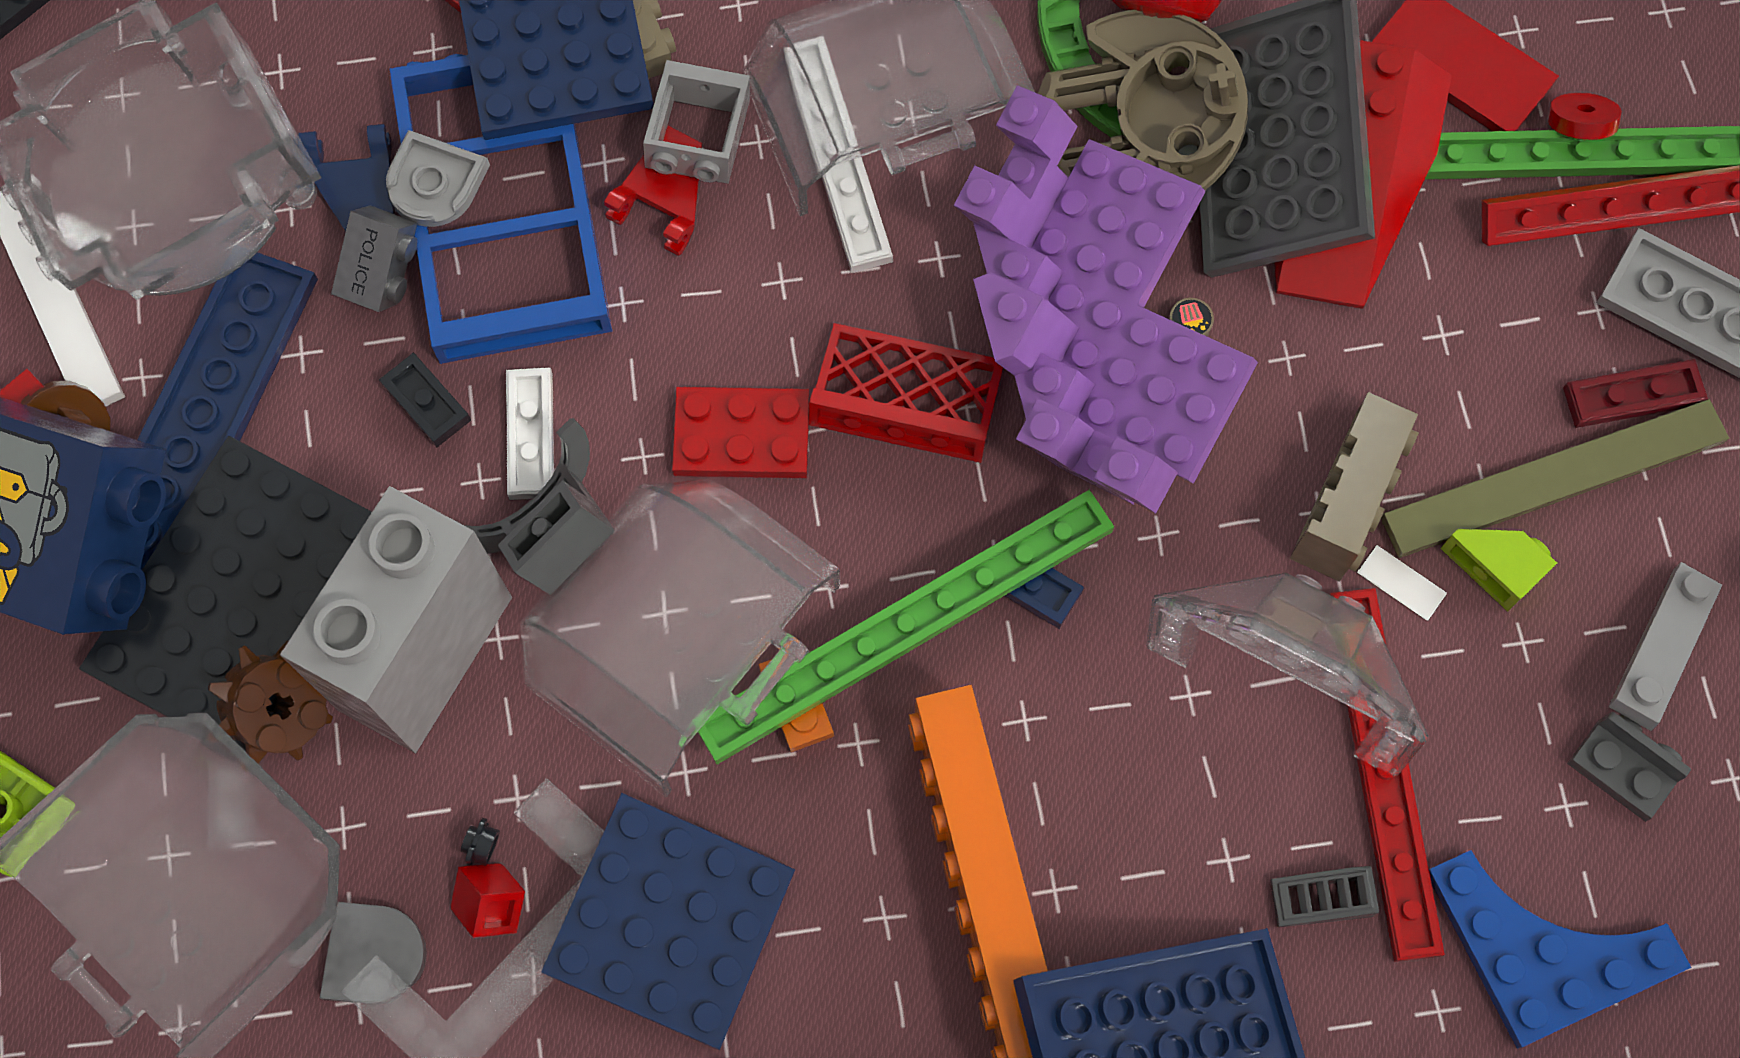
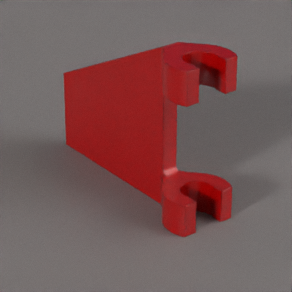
M667 125L663 141L702 148L701 142ZM643 155L619 187L614 188L606 197L604 206L610 209L606 212L605 216L607 219L621 225L629 215L635 199H639L675 219L668 224L663 232V236L668 239L664 244V249L680 256L685 250L695 228L699 179L675 173L662 174L654 169L645 168Z

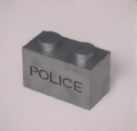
M371 205L350 211L331 294L377 312L397 305L403 299L407 289V280L404 278L407 264L413 258L417 249V238L414 237L417 223Z

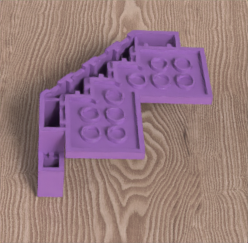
M1017 85L996 124L1015 144L999 175L974 166L953 205L974 224L987 274L977 277L973 281L995 362L1015 376L1026 421L1016 440L1059 468L1133 505L1136 503L1157 513L1176 476L1194 484L1258 364L1249 355L1144 308L1205 194V190L1196 183L1090 139L1068 178L1057 165L1078 126L1054 100Z

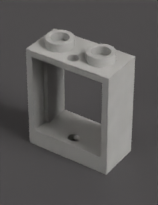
M666 60L643 142L645 168L654 169L662 174L675 173L696 177L704 182L717 181L729 184L750 102V76ZM674 101L732 112L722 152L663 141Z

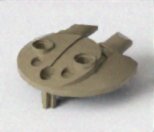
M1127 10L1108 15L1086 25L1089 45L1102 57V63L1047 72L1038 94L1054 100L1063 111L1108 103V107L1117 106L1122 135L1113 136L1111 141L1100 144L1196 183L1204 190L1208 189L1233 161L1243 140L1248 120L1246 83L1241 67L1233 52L1215 32L1204 24L1185 15L1172 16L1173 18H1158L1157 16H1145L1142 11ZM1178 66L1188 68L1181 75L1169 74L1173 68ZM1187 145L1199 147L1191 155H1181L1178 153L1182 147ZM1085 146L1068 148L1064 151L1057 166L1068 178Z

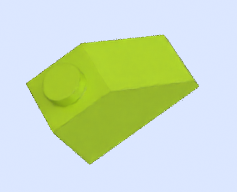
M1457 529L1440 548L1507 612L1557 564L1551 557L1550 551L1545 544L1536 538H1530L1524 531Z

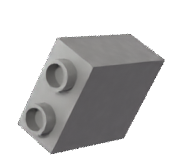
M389 486L280 656L339 712L416 754L509 604L512 596L473 530Z

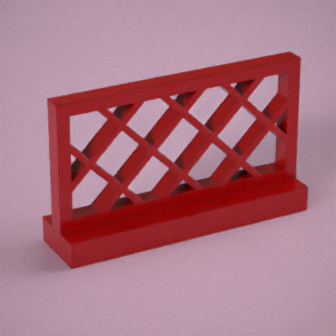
M834 323L816 388H813L809 401V425L981 463L1003 367L995 362L994 357ZM842 339L856 342L864 352L846 361L837 349L839 341ZM889 350L902 353L907 361L888 370L879 355ZM932 359L943 361L949 371L931 379L922 367V364ZM834 360H835V362H836L838 365L832 368L833 362H834ZM871 360L881 375L862 384L852 369ZM975 368L993 372L991 381L976 389L964 375ZM913 369L923 384L905 393L895 378ZM842 374L846 375L854 387L844 394L826 390L828 381ZM957 379L966 394L948 402L938 387ZM887 383L897 396V398L888 403L874 401L869 392ZM930 392L940 405V408L928 413L917 410L912 401ZM988 394L985 403V401L982 399V396ZM973 401L983 414L981 423L961 420L955 410Z

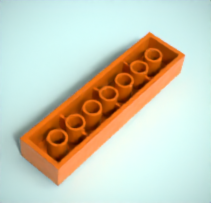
M972 685L917 697L915 713L908 714L910 740L914 752H923L924 759L920 760L921 769L919 773L925 796L934 795L936 805L932 806L933 814L931 815V821L937 843L945 841L948 852L944 853L945 860L942 861L949 889L958 888L960 899L956 900L957 907H954L961 936L970 935L972 948H968L969 954H966L973 983L982 982L985 996L981 997V1002H978L985 1031L994 1029L997 1046H993V1050H991L992 1058H1032L1013 980L1048 970Z

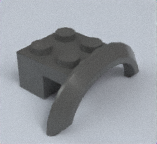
M570 418L556 432L561 439V458L551 479L537 496L519 511L499 522L481 526L465 525L475 532L487 554L502 551L516 574L549 595L615 531L582 483L590 460V447L584 428L574 418Z

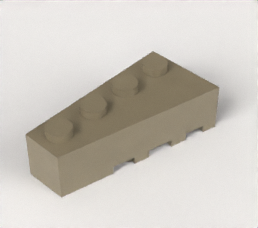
M1370 392L1366 394L1291 554V560L1339 582L1348 569L1354 572L1357 571L1367 550V547L1363 546L1368 532L1373 533L1385 510L1380 507L1385 493L1389 495L1392 493L1402 470L1396 468L1401 454L1406 457L1409 455L1419 432L1412 430L1418 416L1417 413Z

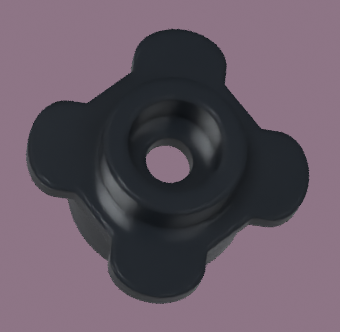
M486 818L481 819L478 827L470 825L464 837L461 852L467 854L465 859L467 866H473L474 862L487 866L496 847L500 830L490 827Z

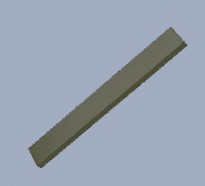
M1710 399L1386 512L1381 517V520L1398 558H1402L1446 542L1457 529L1481 530L1722 445L1729 439V436Z

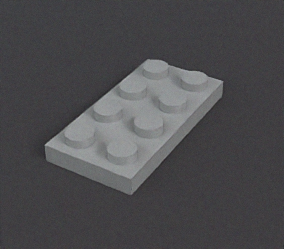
M1638 228L1629 241L1596 303L1740 378V280Z

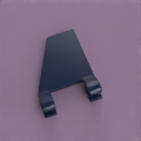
M384 124L367 126L370 158L323 163V142L318 140L316 131L298 133L303 166L345 231L350 211L371 205L395 214L386 185V176L391 165L392 146L389 132L386 133V126Z

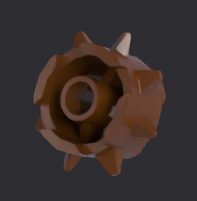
M289 640L281 646L274 656H256L245 645L240 647V662L227 672L225 676L227 680L209 683L207 689L220 699V701L217 700V711L221 723L212 732L214 739L232 736V738L245 743L247 765L256 767L268 752H288L296 760L302 759V746L313 738L321 727L325 724H330L333 716L328 713L326 708L327 699L280 656ZM274 695L277 697V704H275L274 710L269 712L266 706L272 704L269 697Z

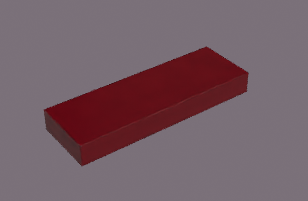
M1695 359L1567 382L1563 387L1575 428L1683 409L1708 400Z

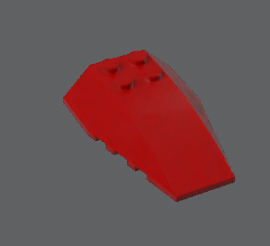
M1360 40L1375 239L1275 262L1274 267L1277 294L1363 309L1437 156L1452 75L1416 49Z

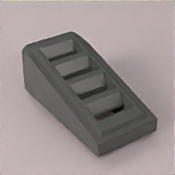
M1371 866L1351 867L1270 880L1277 927L1372 918L1379 913ZM1351 881L1356 883L1358 906L1352 905L1349 882ZM1336 883L1340 908L1336 909L1332 908L1328 885ZM1316 885L1320 911L1313 912L1308 886ZM1297 887L1300 914L1292 913L1288 888Z

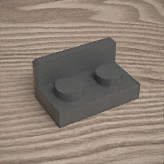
M1610 712L1595 724L1567 764L1646 822L1652 819L1677 782L1686 778L1691 768L1682 762V757L1676 750L1662 743L1657 744L1642 733L1643 729L1638 723L1622 714L1618 715L1615 712Z

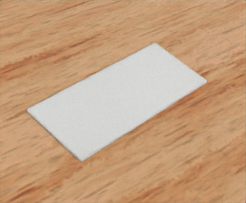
M1376 545L1357 572L1427 621L1447 594V592L1378 545Z

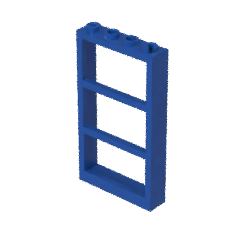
M452 54L441 60L424 63L409 62L407 66L390 68L401 143L408 130L413 131L408 97L473 85L468 55ZM575 124L484 140V137H477L447 143L469 152L483 155L563 140L575 208L429 234L428 227L417 225L415 237L417 238V254L432 349L440 364L613 332ZM578 225L590 295L443 322L432 252Z

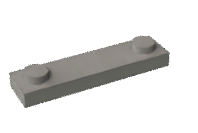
M1682 562L1676 566L1608 707L1650 731L1660 723L1722 584Z

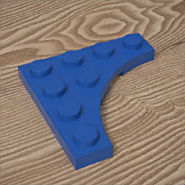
M1472 850L1429 869L1432 887L1517 1049L1692 968L1667 923L1651 930L1624 935H1594L1577 932L1539 918L1507 896L1485 872Z

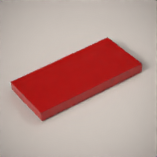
M1406 0L1372 40V42L1416 49L1450 73L1452 76L1447 101L1491 131H1518L1559 77V75L1445 0Z

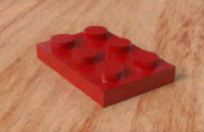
M676 387L672 467L674 476L807 478L809 389Z

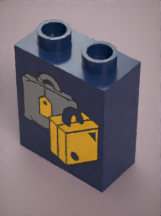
M0 397V613L62 635L127 629L129 617L139 608L146 590L145 575L140 567L149 526L159 517L166 499L165 483L160 477L166 449Z

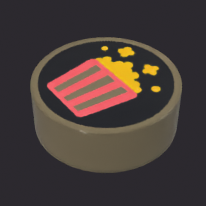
M1185 298L1173 306L1169 320L1208 336L1213 326L1214 315L1209 305L1197 298Z

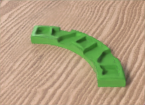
M1038 0V33L1041 48L1051 72L1095 64L1089 53V47L1079 17L1080 0ZM1108 103L1077 109L1084 118L1110 137L1122 135L1117 106L1108 107Z

